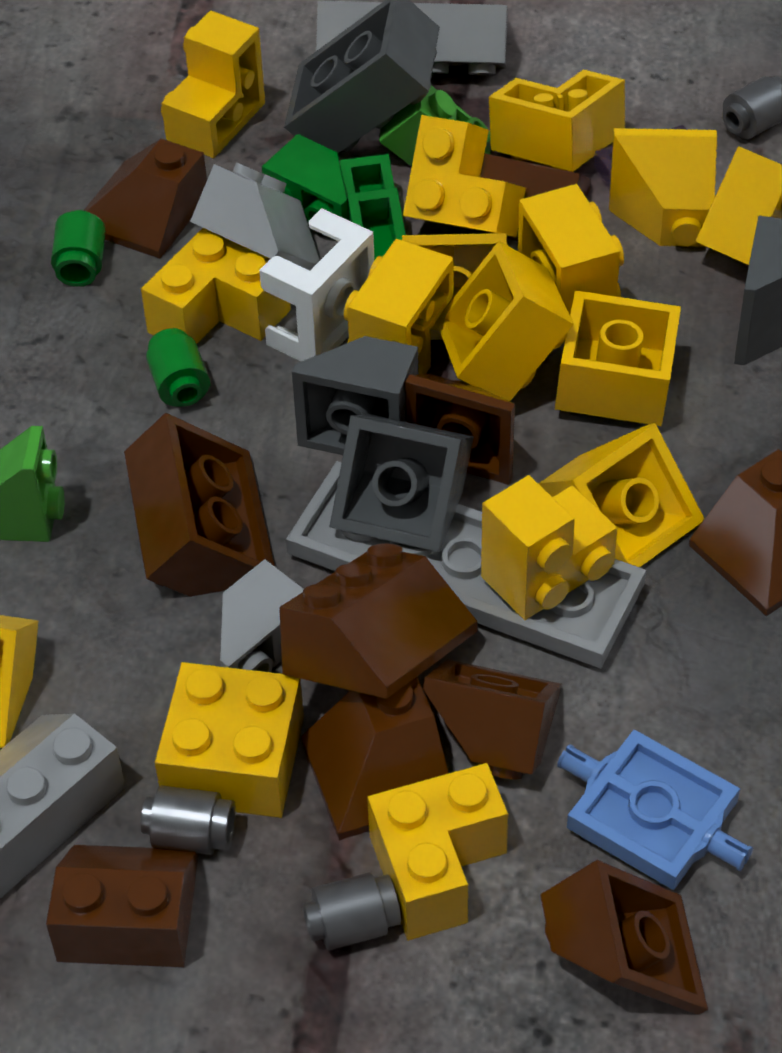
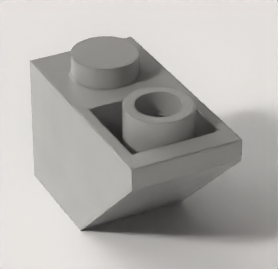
M265 559L223 592L221 667L271 672L272 668L282 661L279 607L301 594L304 589Z

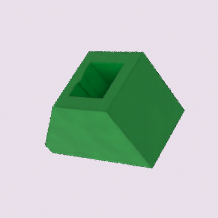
M297 134L261 166L262 173L287 184L283 192L284 194L301 201L308 225L309 220L321 208L348 220L347 196L337 152Z

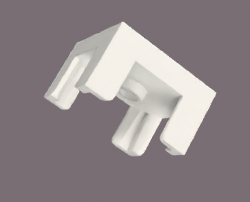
M322 208L309 220V228L339 242L310 271L280 256L272 257L259 270L261 287L264 291L296 306L298 334L281 326L274 327L269 325L265 329L266 345L299 361H304L339 347L349 336L348 321L344 319L346 301L352 291H359L365 283L375 260L374 233Z

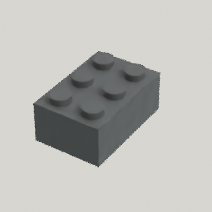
M410 0L383 1L298 65L284 128L294 136L300 134L337 152V154L341 151L347 152L351 150L362 136L375 127L377 129L383 128L398 111L409 104L415 105L427 95L431 88L430 79L433 62L437 55L436 46L440 27Z

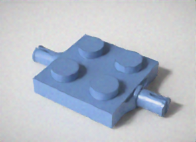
M635 729L617 751L606 756L600 762L576 749L571 744L566 747V751L562 752L557 766L587 782L585 793L568 814L567 829L672 890L677 887L692 864L704 857L708 852L732 865L738 871H741L744 868V864L748 862L753 847L747 846L721 831L723 821L738 802L739 787Z

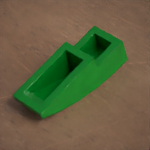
M389 154L340 160V168L347 196L348 220L374 233V259L378 256L383 257L396 238L402 240V235H406L398 189L394 186Z

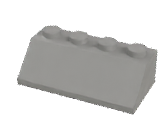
M318 1L316 51L382 2ZM414 3L440 27L436 46L437 55L433 62L431 74H449V66L468 67V75L492 76L496 73V67L505 68L508 26L507 5Z
M75 713L41 715L0 750V899L126 788L117 747Z

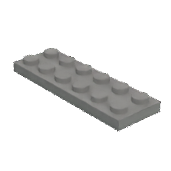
M339 461L335 462L286 538L288 554L336 571L337 567L350 563L366 553L369 547L377 544H395L400 546L403 552L426 556L476 618L478 624L600 669L605 663L644 587L646 578L645 569L615 559L614 564L604 576L595 581L588 580L569 592L556 607L549 610L543 609L527 620H524L481 577V511L458 504L442 549L439 552L330 528L329 525L341 469V462Z

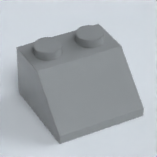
M237 162L233 171L216 164L213 165L190 222L270 259L274 256H280L309 271L320 261L301 201L283 193L287 185L286 183Z

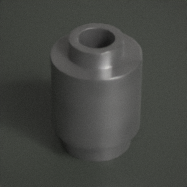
M765 76L728 95L724 99L722 113L726 128L739 138L750 139L782 122V78L778 76Z
M161 785L155 797L147 796L145 798L141 813V833L150 835V843L153 848L212 855L215 849L228 850L234 833L235 801L221 799L219 792Z
M372 872L313 887V901L303 903L304 917L312 942L323 939L328 951L385 936L388 934L389 927L401 924L398 899L388 874L374 878Z

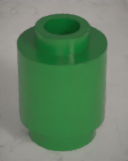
M75 210L62 214L56 220L51 265L55 270L57 279L66 285L73 287L89 285L95 280L102 269L106 228L103 221L96 215L84 210Z
M177 328L162 330L150 339L146 361L160 399L170 406L185 407L193 405L203 398L210 388V378L195 340L183 330Z

